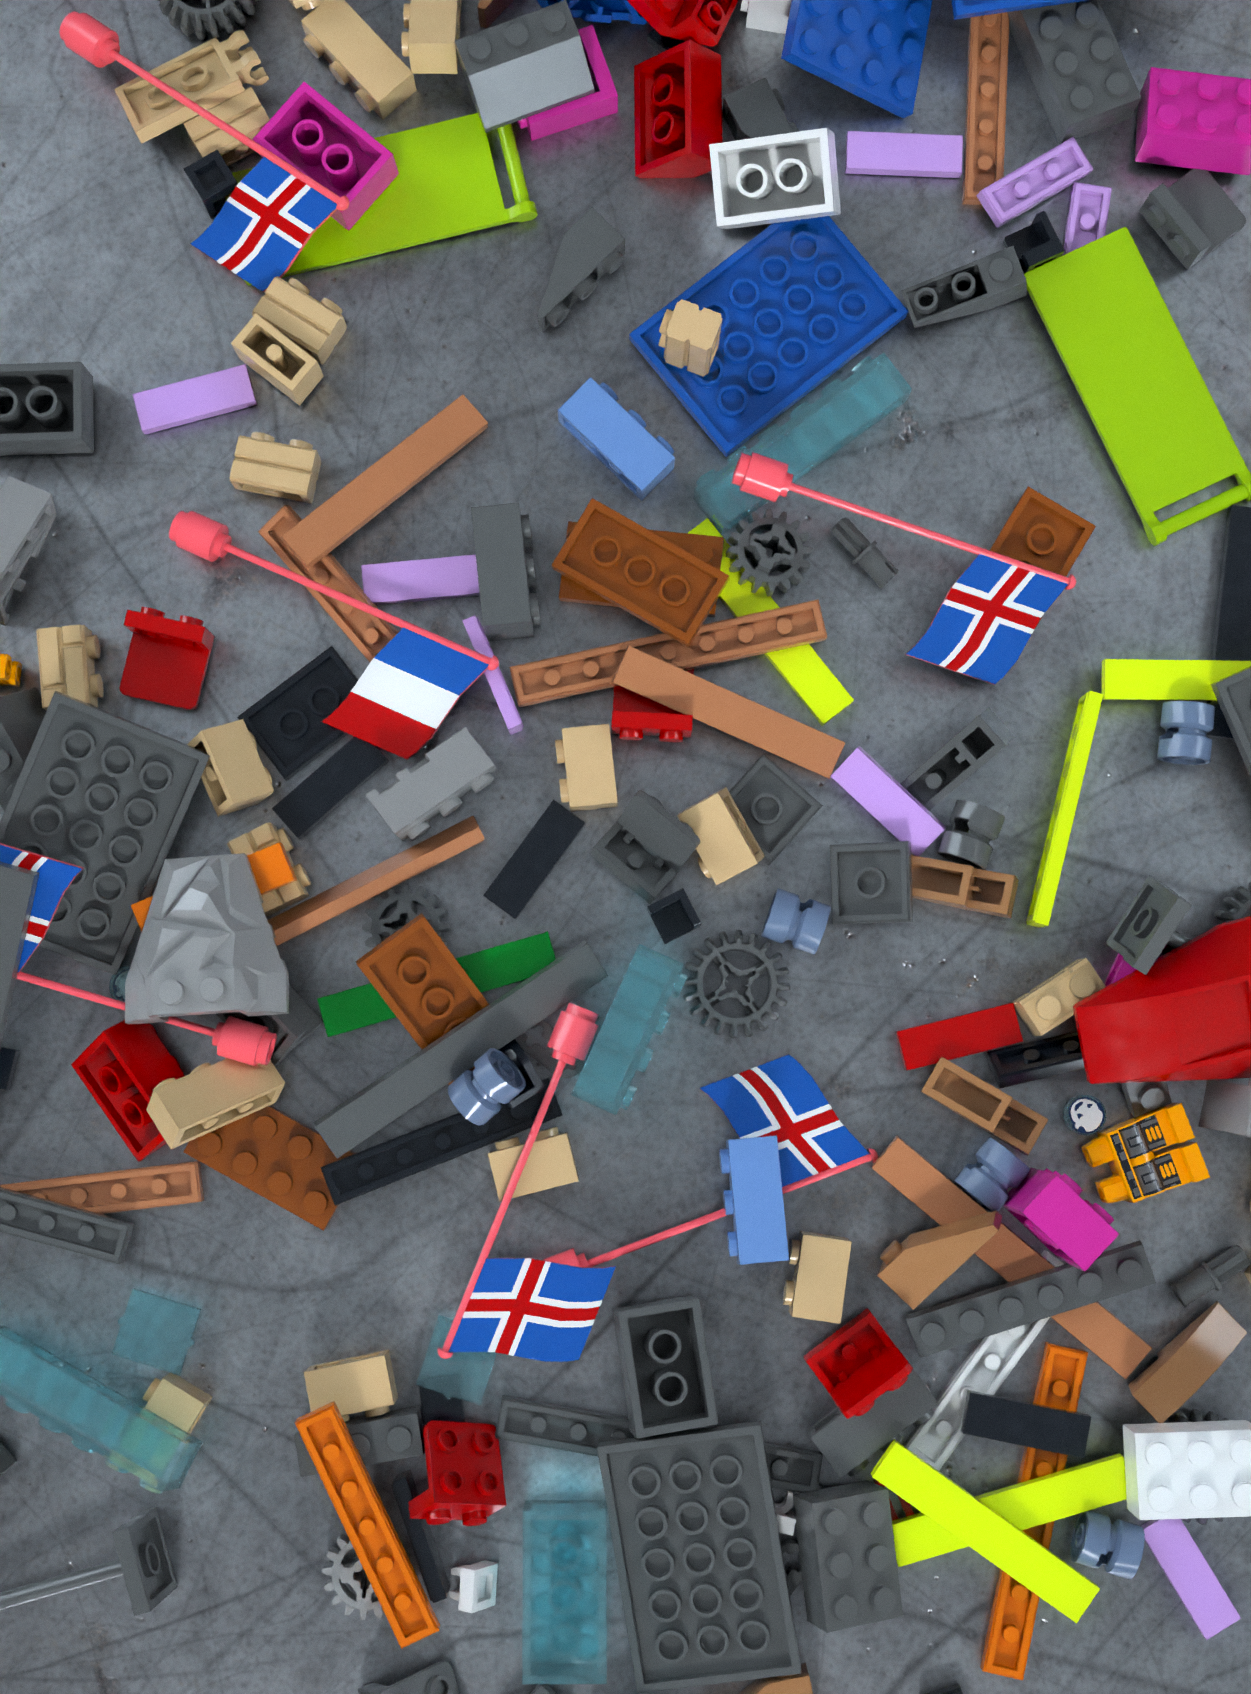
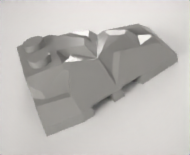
M245 853L165 859L125 981L126 1024L169 1022V1017L230 1012H241L247 1016L289 1014V973L285 961L280 958L274 941L276 936L272 925L268 924L262 907L263 899L248 856Z

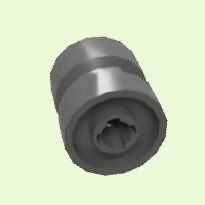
M956 800L949 819L953 828L944 832L937 853L955 863L986 870L993 852V848L989 843L991 840L998 839L1005 817L986 806L966 800Z

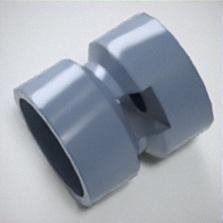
M1195 701L1164 702L1162 704L1160 726L1166 730V733L1159 737L1157 759L1167 763L1183 765L1209 764L1211 762L1212 740L1207 737V733L1213 730L1215 707L1211 704Z
M777 888L763 926L761 937L781 944L786 940H791L793 948L815 955L827 925L831 906L812 899L802 903L800 902L799 895Z
M489 1048L474 1062L475 1069L473 1071L465 1070L448 1086V1095L456 1109L467 1120L479 1126L486 1124L500 1111L501 1103H509L526 1086L525 1079L516 1064L507 1055L495 1048Z
M988 1137L975 1153L977 1163H967L954 1179V1182L984 1208L992 1212L995 1210L999 1211L1009 1199L1007 1189L1009 1187L1018 1188L1031 1170L1007 1148L993 1138Z
M1092 1510L1082 1512L1078 1515L1070 1544L1071 1560L1073 1563L1093 1569L1103 1565L1107 1573L1130 1580L1137 1573L1141 1563L1145 1540L1144 1529L1141 1525L1121 1519L1111 1523L1107 1515Z

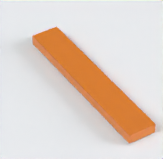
M335 1401L297 1418L295 1425L401 1649L440 1630V1623Z

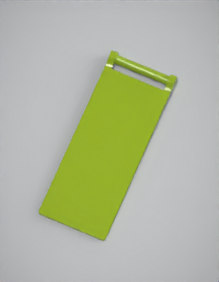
M478 113L376 137L374 139L393 154L399 174L349 231L330 216L313 233L282 278L506 223L526 222L535 219L538 213L535 203L530 201L512 124L497 128L516 205L507 209L504 207L487 134ZM253 168L232 172L237 183ZM230 193L229 195L225 196L226 201H227V199L229 198V196L231 195V193Z
M1123 227L1026 272L1024 276L1027 281V290L1142 520L1149 542L1156 546L1165 542L1168 535L1244 499L1247 502L1251 501V473L1129 230ZM1235 475L1238 486L1160 522L1156 518L1154 512Z

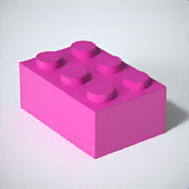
M1151 67L1140 92L1142 98L1138 103L1135 162L1250 175L1251 79Z
M303 82L252 139L339 197L347 196L349 207L344 211L336 210L331 217L348 231L399 174L394 156L388 149L306 82Z
M1031 1167L1030 1173L1018 1188H1012L1008 1192L1009 1199L1003 1207L1058 1259L1082 1271H1086L1119 1235L1110 1226L1114 1221L1113 1217L1097 1203L1091 1204L1088 1200H1083L1079 1196L1083 1191L1082 1188L1065 1173L1061 1175L1057 1171L1052 1172L1047 1168L1042 1171Z

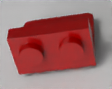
M141 607L140 612L127 609L124 626L133 632L119 687L120 692L127 697L185 710H194L198 706L215 636L203 626L204 621L194 617L180 615L179 621L164 618L165 613L154 608Z
M694 669L687 670V672L694 674ZM620 685L614 686L612 734H619V738L623 740H643V735L659 736V741L683 742V738L691 737L693 715L680 713Z
M868 1308L803 1356L846 1419L854 1415L861 1416L867 1413L874 1406L875 1400L887 1390L894 1391L900 1388L907 1381L908 1375L913 1370L909 1361L896 1347Z
M432 1420L424 1425L423 1436L429 1489L408 1502L410 1519H426L429 1525H440L451 1520H462L464 1526H477L486 1523L487 1517L507 1505L499 1439L495 1437L496 1427L493 1424Z

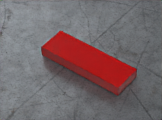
M1013 1003L895 1032L905 1071L936 1064L941 1057L952 1060L1023 1042Z

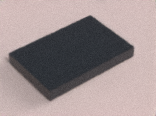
M331 646L237 718L244 720L248 731L253 734L257 744L287 781L348 735V733L321 721L331 715L347 698L358 679Z

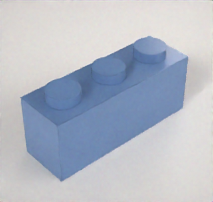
M590 377L558 409L559 423L642 501L674 469V450L661 436L654 438L645 429L647 425L638 413L632 409L627 412L617 403L619 400L618 396L607 384L602 382L598 385Z
M777 1136L727 1140L726 1149H719L721 1173H729L730 1190H723L725 1215H733L734 1231L727 1232L729 1257L736 1256L737 1264L739 1265L788 1261L789 1252Z

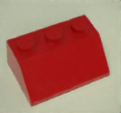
M689 39L634 66L636 177L695 178L712 171L709 144L722 143V72L720 54Z
M125 1020L104 1030L71 1065L136 1160L141 1162L166 1144L165 1139L146 1111L153 1089L160 1082L168 1078H175L177 1080L185 1075L180 1069L178 1061L170 1055L157 1036L155 1028L150 1023L126 1024Z

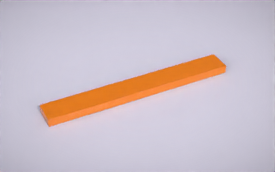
M1045 1342L1033 1403L1077 1412L1088 1352ZM1024 1446L1017 1484L1065 1470L1068 1455ZM1055 1521L1022 1531L1049 1550ZM1001 1569L999 1570L980 1668L984 1672L1023 1680L1040 1597Z

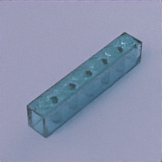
M884 352L874 360L871 356H868L860 361L852 369L854 374L842 382L840 379H836L822 390V397L813 404H810L808 401L802 403L790 414L791 420L781 427L777 424L770 426L758 437L760 442L749 450L746 446L738 449L727 459L729 464L719 472L712 469L697 480L696 485L698 487L694 490L693 500L721 535L736 526L741 519L747 518L751 512L758 510L769 502V500L740 491V486L731 483L741 453L751 455L754 452L789 464L787 472L793 474L792 483H795L907 402L912 388Z
M0 1326V1395L7 1398L5 1404L8 1407L21 1413H28L29 1411L40 1418L38 1424L43 1428L55 1433L64 1432L73 1438L71 1443L75 1447L88 1453H94V1451L107 1458L105 1461L107 1466L121 1473H128L129 1471L141 1478L139 1484L151 1492L161 1494L164 1491L181 1487L203 1441L7 1326Z

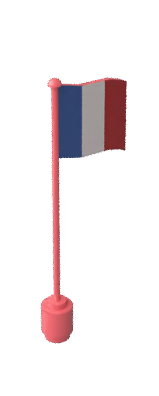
M180 511L172 521L169 538L176 542L178 548L210 562L216 561L219 557L223 558L229 552L402 628L372 659L347 698L331 715L321 722L406 760L415 755L433 737L459 697L487 669L492 671L499 666V659L495 655L492 658L487 657L231 545L232 538L228 535L229 529L222 523L194 511L188 513Z

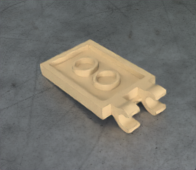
M244 30L234 32L228 39L219 42L217 37L148 71L206 110L244 92L245 89L242 84L260 86L269 80L263 67L251 71L254 66L261 63L253 48L250 46L244 50H239L241 46L250 42ZM140 76L114 89L141 144L199 115Z

